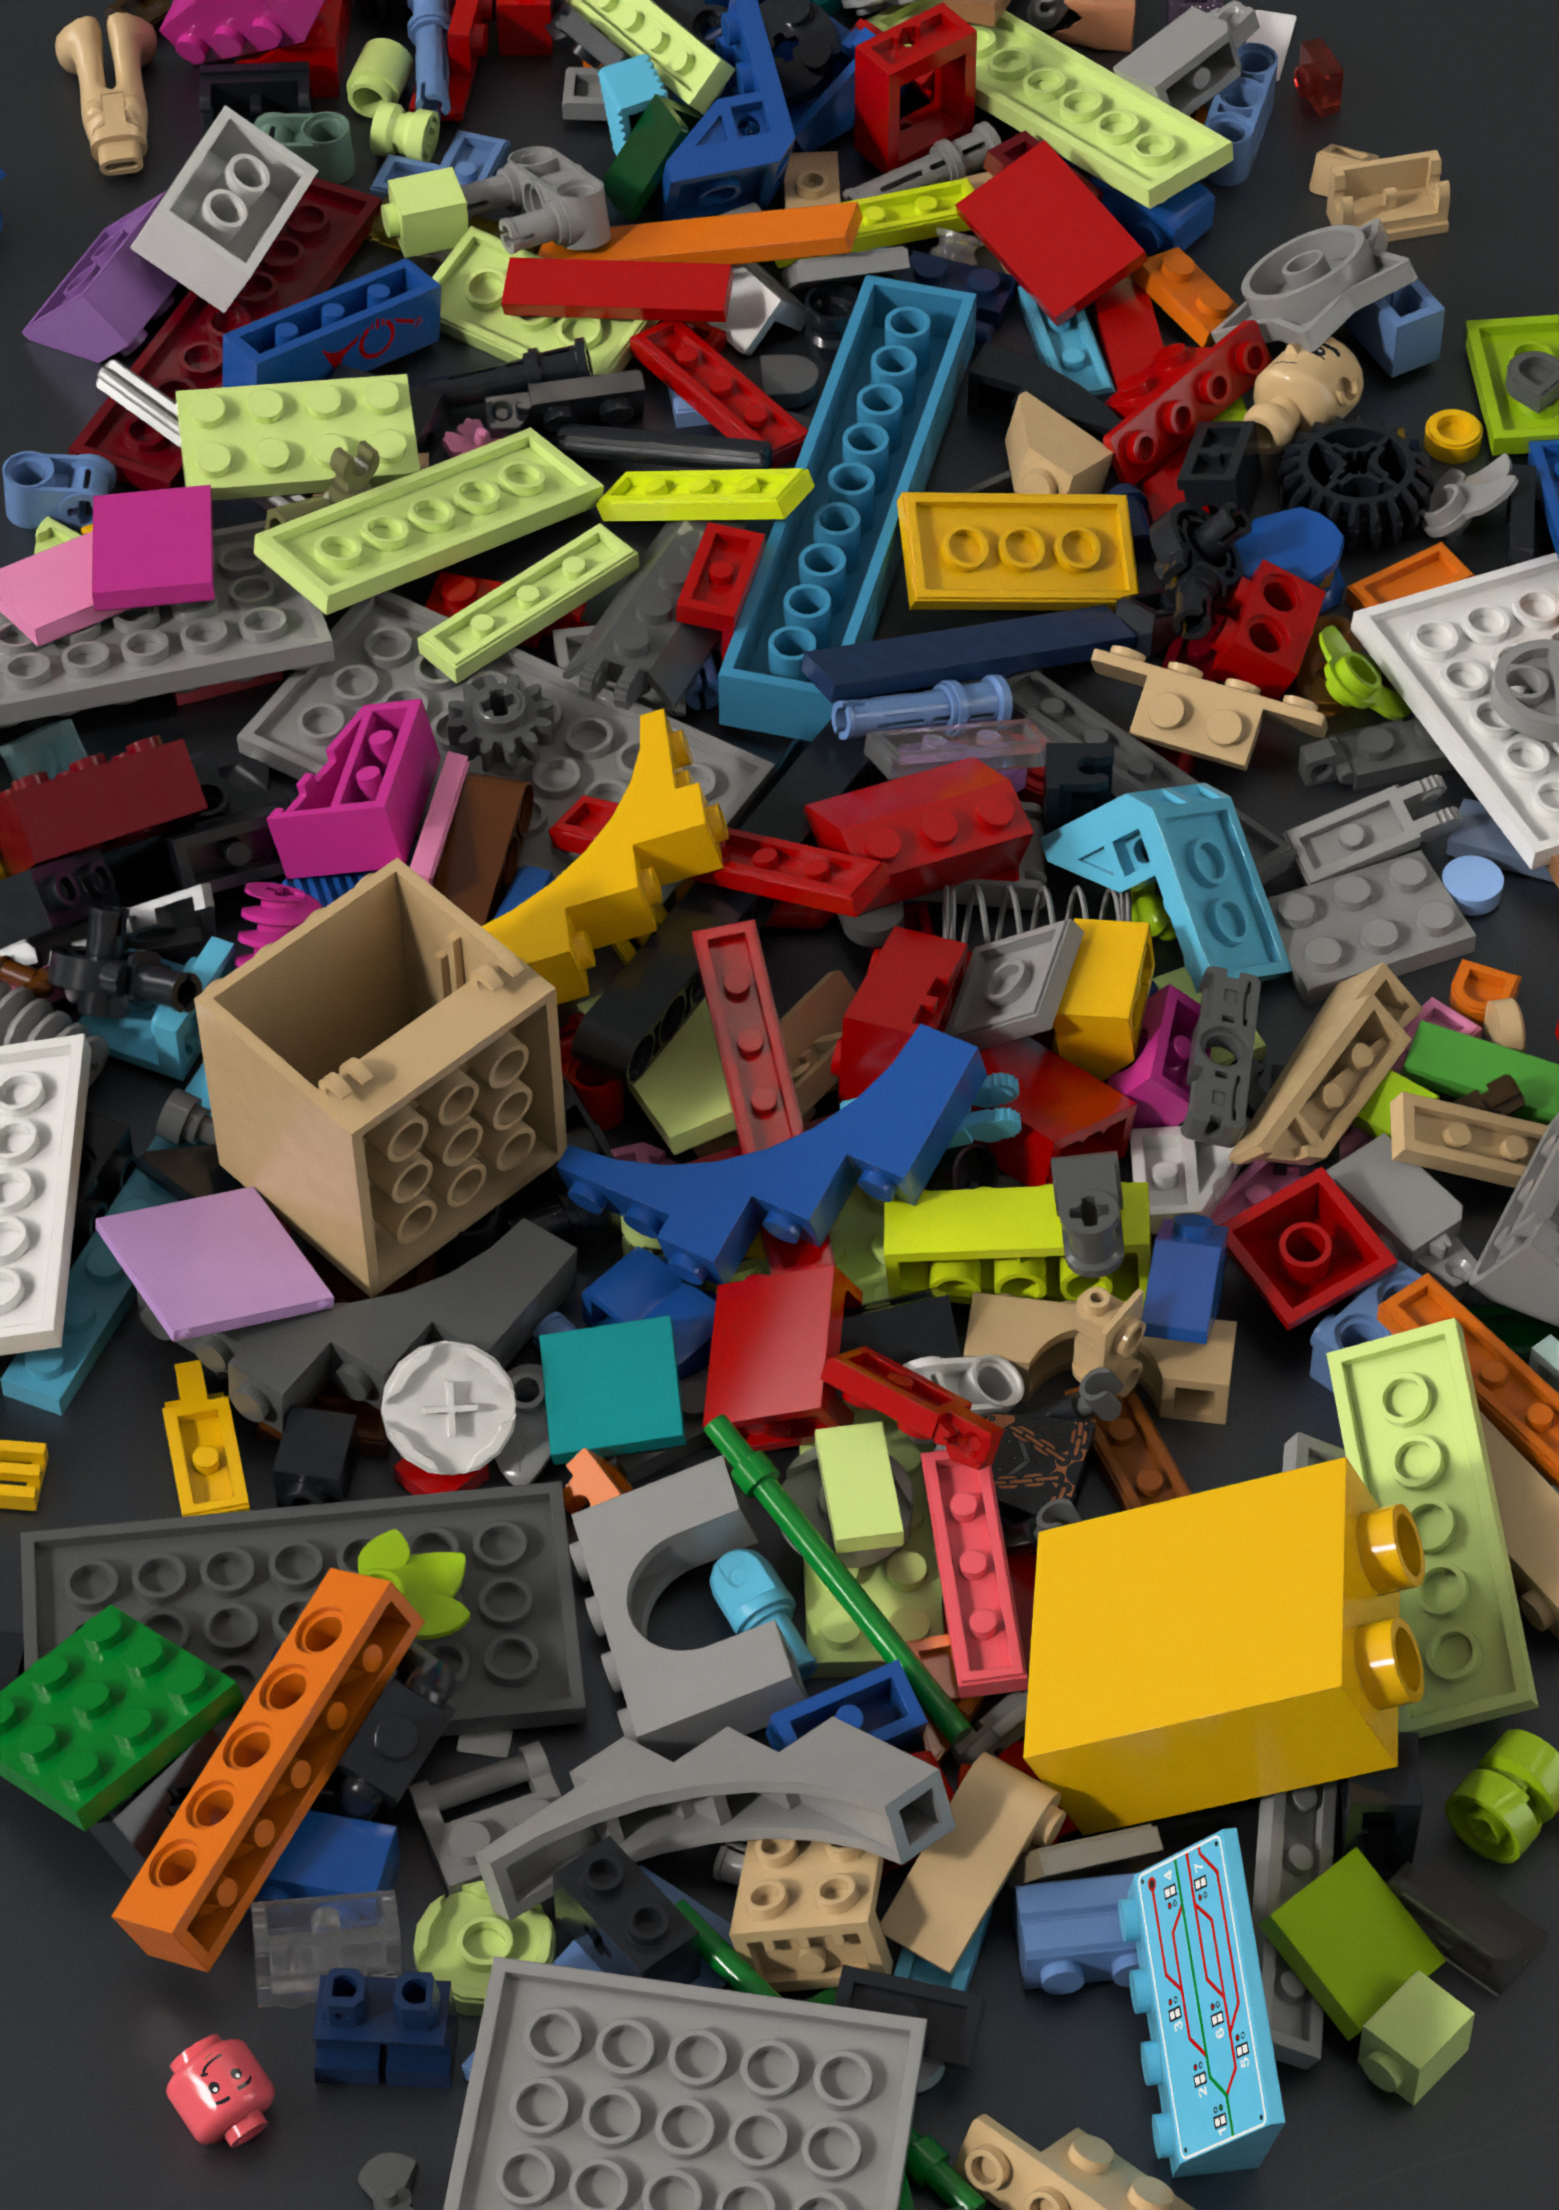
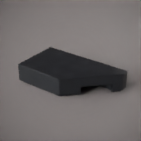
M216 1144L146 1151L133 1165L179 1201L246 1188L219 1164Z

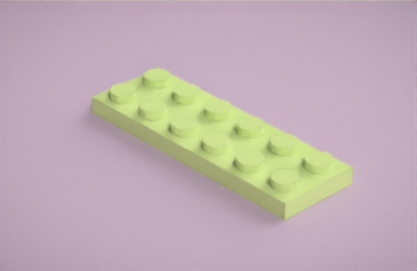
M530 427L255 534L253 554L325 615H328L597 507L596 503L603 496L604 485Z
M1455 1318L1326 1353L1345 1455L1380 1508L1400 1503L1409 1510L1419 1531L1424 1551L1425 1578L1423 1584L1420 1587L1400 1591V1618L1404 1619L1409 1625L1419 1648L1424 1672V1693L1419 1702L1399 1706L1398 1732H1418V1738L1539 1708L1461 1324Z

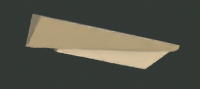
M1384 962L1339 983L1332 990L1285 1065V1068L1228 1156L1232 1163L1242 1165L1256 1160L1310 1166L1326 1159L1412 1040L1403 1028L1423 1010V1007Z

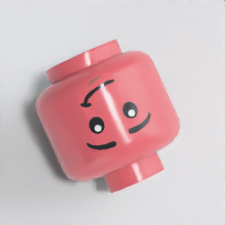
M213 2034L187 2048L171 2063L170 2068L174 2074L167 2084V2096L199 2143L204 2145L214 2144L226 2139L231 2148H236L254 2138L268 2125L263 2113L273 2102L276 2091L271 2080L243 2040L229 2039L222 2041L218 2034Z

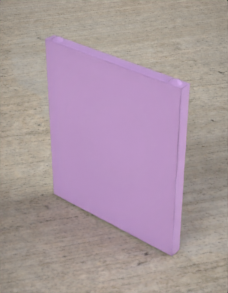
M254 1186L96 1218V1231L173 1342L330 1309L334 1306L333 1294Z

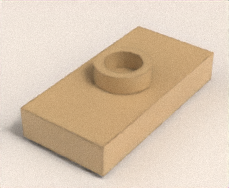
M838 151L791 152L784 177L785 209L841 203Z

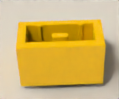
M1074 918V922L1084 931V935L1051 1028L1055 1029L1052 1051L1103 1082L1135 1060L1155 969L1150 923Z

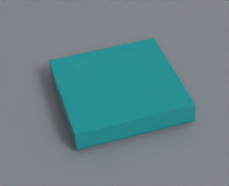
M670 1315L539 1335L550 1455L554 1465L569 1463L584 1447L604 1458L687 1445L674 1325Z

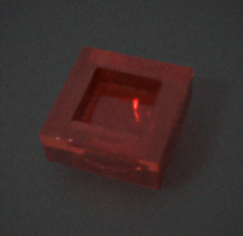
M1321 37L1301 42L1299 66L1294 69V82L1299 95L1303 99H1308L1320 118L1339 113L1344 74L1343 68Z

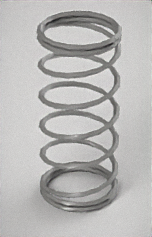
M945 884L943 886L942 937L957 941L956 887L953 884L950 887ZM975 884L970 891L961 942L967 943L973 903L977 892L984 942L987 944L991 943L986 904L981 887ZM1010 884L1004 890L1001 900L995 941L1000 940L1002 937L1006 906L1010 893L1014 907L1017 934L1023 933L1018 896L1015 888ZM1042 885L1037 892L1030 930L1037 927L1043 892L1046 898L1050 924L1056 923L1051 893L1045 885ZM1078 885L1073 888L1070 894L1065 920L1072 918L1077 892L1083 919H1089L1085 894ZM1107 888L1103 896L1099 920H1105L1109 897L1112 893L1116 910V921L1132 922L1131 891L1118 893Z

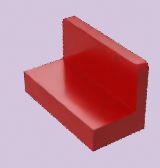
M708 522L676 604V621L722 631L721 662H723L765 549V534Z

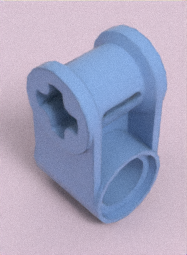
M22 451L11 455L2 467L6 516L12 524L20 528L36 529L48 516L70 529L81 531L80 528L93 523V496L108 495L115 487L117 478L115 466L108 459L95 454L66 455ZM90 470V483L86 484L85 473ZM87 501L90 502L92 507L90 515L85 514Z

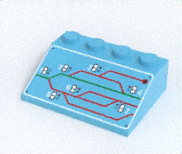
M1237 1828L1222 1829L1135 1874L1128 1890V1898L1119 1899L1118 1901L1119 1922L1124 1943L1135 1942L1139 1969L1130 1970L1129 1973L1132 2004L1135 2014L1147 2013L1151 2041L1141 2042L1143 2075L1147 2086L1158 2085L1162 2113L1152 2115L1154 2145L1158 2159L1169 2158L1172 2178L1259 2168L1286 2123Z

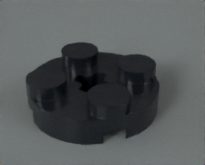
M767 0L761 3L759 7L773 58L774 52L782 42L787 40L789 42H799V45L792 49L794 55L792 60L785 62L781 56L774 58L787 106L799 105L815 98L831 82L833 78L831 71L836 64L837 56L839 59L841 56L842 46L837 28L827 13L820 6L809 0Z

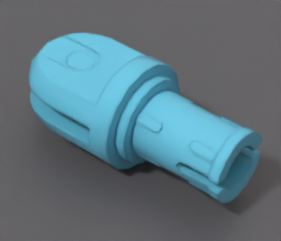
M737 1548L724 1553L713 1565L709 1581L714 1599L730 1623L734 1633L737 1635L775 1620L794 1652L804 1682L815 1673L819 1663H816L817 1659L811 1654L791 1621L796 1607L793 1596L785 1587L772 1564L759 1552L751 1549Z

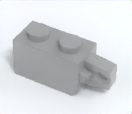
M1235 0L1220 9L1216 8L1208 13L1192 6L1113 67L1114 73L1189 116L1241 76V63L1237 49L1260 28L1256 12L1250 6L1246 7L1241 2Z
M1385 1133L1326 1170L1397 1261H1402L1422 1276L1429 1273L1457 1300L1462 1299L1468 1292L1475 1290L1469 1285V1278L1477 1260L1459 1239L1463 1205L1422 1167L1392 1160L1391 1139Z

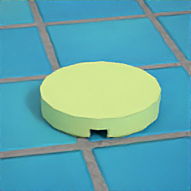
M484 1881L462 1885V1891L453 1893L447 1898L443 1894L433 1901L417 1924L413 1947L417 1971L431 1972L435 1980L451 1981L456 2012L470 2016H482L494 1956L552 1965L557 1951L556 1934L552 1922L550 1923L549 1917L543 1912L541 1904L509 1921L493 1911Z

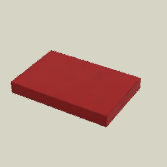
M1045 140L1041 141L955 204L959 217L1057 327L1147 262L1144 249Z

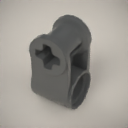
M1117 1150L1052 1157L1051 1167L1057 1217H1060L1066 1263L1075 1274L1085 1278L1107 1276L1119 1268L1125 1254L1121 1210H1124Z

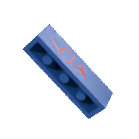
M405 258L223 334L222 387L330 380L339 363L368 372L438 342L441 285L412 261Z

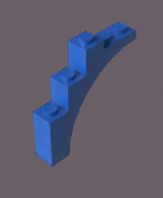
M920 1023L894 1062L857 1099L814 1128L767 1149L716 1162L660 1165L617 1160L568 1145L556 1167L569 1191L567 1193L568 1197L575 1204L595 1214H601L604 1209L624 1217L625 1223L638 1233L649 1238H657L668 1261L667 1266L676 1276L694 1285H702L704 1280L715 1285L726 1284L731 1281L762 1225L770 1234L784 1242L796 1244L801 1239L821 1247L856 1183L865 1193L880 1201L891 1202L893 1198L915 1206L988 1075L977 1046Z

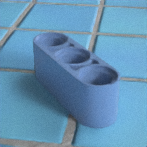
M1244 43L1237 49L1241 63V76L1214 96L1204 126L1232 141L1234 160L1205 178L1219 186L1238 185L1250 175L1274 106L1278 56L1275 50L1261 43Z

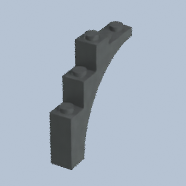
M522 1218L487 1251L447 1275L406 1291L352 1303H334L333 1308L181 1340L176 1343L196 1354L198 1359L209 1369L215 1372L228 1373L229 1402L244 1417L253 1422H264L283 1434L290 1407L306 1408L329 1381L334 1382L349 1398L356 1401L364 1400L381 1410L384 1386L396 1365L420 1346L443 1340L472 1344L496 1358L503 1369H505L533 1337V1332L542 1319L553 1313L575 1288L578 1248L531 1221ZM137 1290L138 1320L157 1338L170 1340L171 1338Z

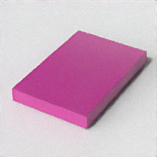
M211 485L93 496L92 598L95 611L215 600L213 499Z

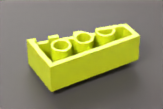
M1121 1182L1124 1210H1121L1125 1250L1124 1260L1117 1270L1099 1278H1085L1077 1275L1066 1263L1060 1217H1057L1053 1184L1036 1187H978L963 1190H923L915 1206L893 1198L891 1202H884V1260L889 1296H898L935 1287L949 1294L950 1302L971 1305L973 1292L994 1295L1008 1293L1021 1298L1062 1302L1077 1301L1078 1297L1087 1289L1102 1287L1109 1294L1126 1302L1139 1288L1144 1291L1143 1309L1153 1256L1148 1182Z

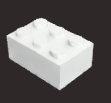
M225 105L134 240L130 249L225 313L258 267L319 170Z

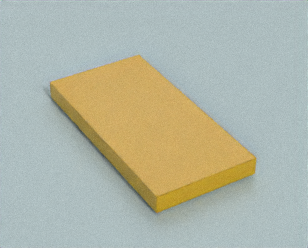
M902 492L897 499L909 610H1074L1107 605L1112 611H1116L1117 599L1140 593L1127 495Z

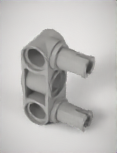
M546 146L521 148L508 156V163L497 171L496 176L465 185L460 184L467 201L468 220L503 208L511 212L515 211L518 216L502 218L499 221V229L502 232L509 231L500 234L505 250L511 255L520 250L551 241L570 250H589L603 246L611 239L604 184L587 172L580 164L574 163L553 148Z

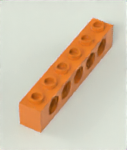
M330 1568L111 1916L147 1955L207 1973L211 1970L425 1623L391 1581Z

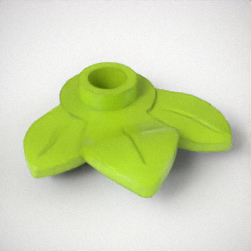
M1333 625L1326 627L1319 634L1320 647L1327 660V664L1324 666L1327 678L1325 685L1329 694L1339 704L1345 707L1354 706L1360 709L1369 707L1393 721H1401L1411 713L1412 710L1400 694L1382 685V671L1370 655L1353 652L1344 637Z
M391 1529L375 1537L361 1550L358 1556V1573L391 1581L425 1621L415 1639L430 1640L448 1636L463 1628L470 1621L471 1615L469 1610L461 1602L454 1599L462 1586L465 1576L466 1558L462 1552H431L411 1555L408 1543L397 1529Z

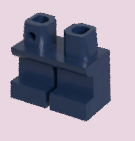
M332 1968L328 1975H320L313 2041L316 2042L315 2082L380 2085L384 2045H387L388 2053L385 2070L387 2086L452 2089L459 2023L451 1981L435 1980L431 1972L406 1971L398 1978L365 1977L358 1969Z

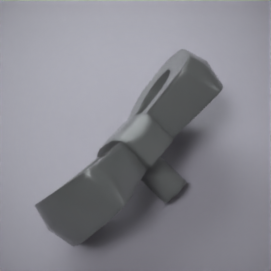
M384 2152L377 2154L365 2164L359 2173L358 2183L374 2201V2210H415L410 2190L418 2175L419 2166L415 2159L399 2152Z

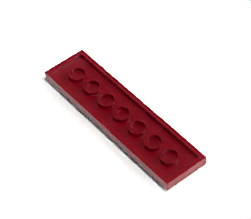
M314 177L258 267L226 312H221L190 290L130 370L175 402V391L222 388L223 334L326 292L382 218V198ZM110 396L68 449L69 455L95 454L108 459L115 466L117 482L145 491L181 488L185 482L181 448Z

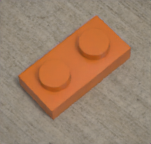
M1179 247L1148 257L1147 262L1136 269L1132 275V279L1201 347H1210L1216 344L1211 332L1239 307Z

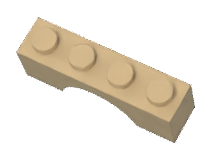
M973 1292L963 1357H977L990 1354L1008 1360L1018 1370L1023 1379L1025 1389L1023 1398L1020 1401L1028 1402L1045 1381L1061 1372L1072 1369L1074 1341L1079 1333L1075 1330L1076 1301L1057 1302L1021 1298L1008 1293L994 1295ZM1215 1319L1207 1344L1143 1336L1139 1344L1138 1361L1142 1362L1143 1368L1137 1383L1152 1398L1159 1417L1226 1425L1237 1322Z

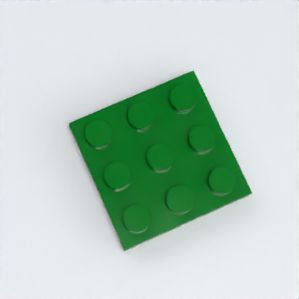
M110 1604L99 1614L86 1621L80 1629L46 1656L33 1663L27 1671L0 1691V1776L85 1832L245 1701L235 1680Z

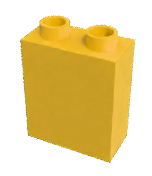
M1347 1457L1038 1532L1023 1758L1043 1784L1061 1793L1059 1805L1082 1835L1398 1767L1399 1706L1419 1702L1424 1693V1672L1419 1648L1409 1625L1404 1619L1400 1618V1591L1420 1587L1425 1578L1423 1546L1411 1513L1400 1503L1380 1508Z

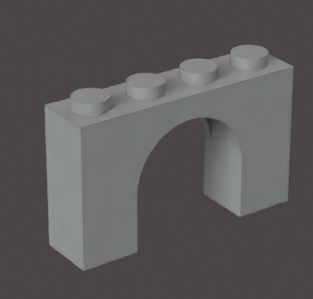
M723 1455L571 1514L579 1541L569 1544L570 1553L580 1578L583 1582L590 1580L594 1591V1596L585 1599L586 1608L596 1633L599 1637L607 1636L611 1651L601 1654L603 1667L614 1692L623 1691L627 1704L626 1708L617 1711L624 1736L672 1762H675L727 1726L744 1735L767 1727L771 1714L808 1698L794 1652L775 1620L712 1645L694 1650H671L659 1647L648 1641L647 1627L650 1613L660 1594L672 1581L695 1567L720 1558L726 1552L759 1543L743 1491L732 1479V1470Z

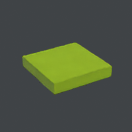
M1357 1847L1258 1924L1262 1932L1348 2041L1362 2031L1363 2025L1417 1970L1428 1977L1446 1962V1959Z

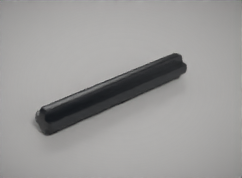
M573 423L561 426L557 434V449L568 457L708 470L771 469L773 464L772 445L768 441Z

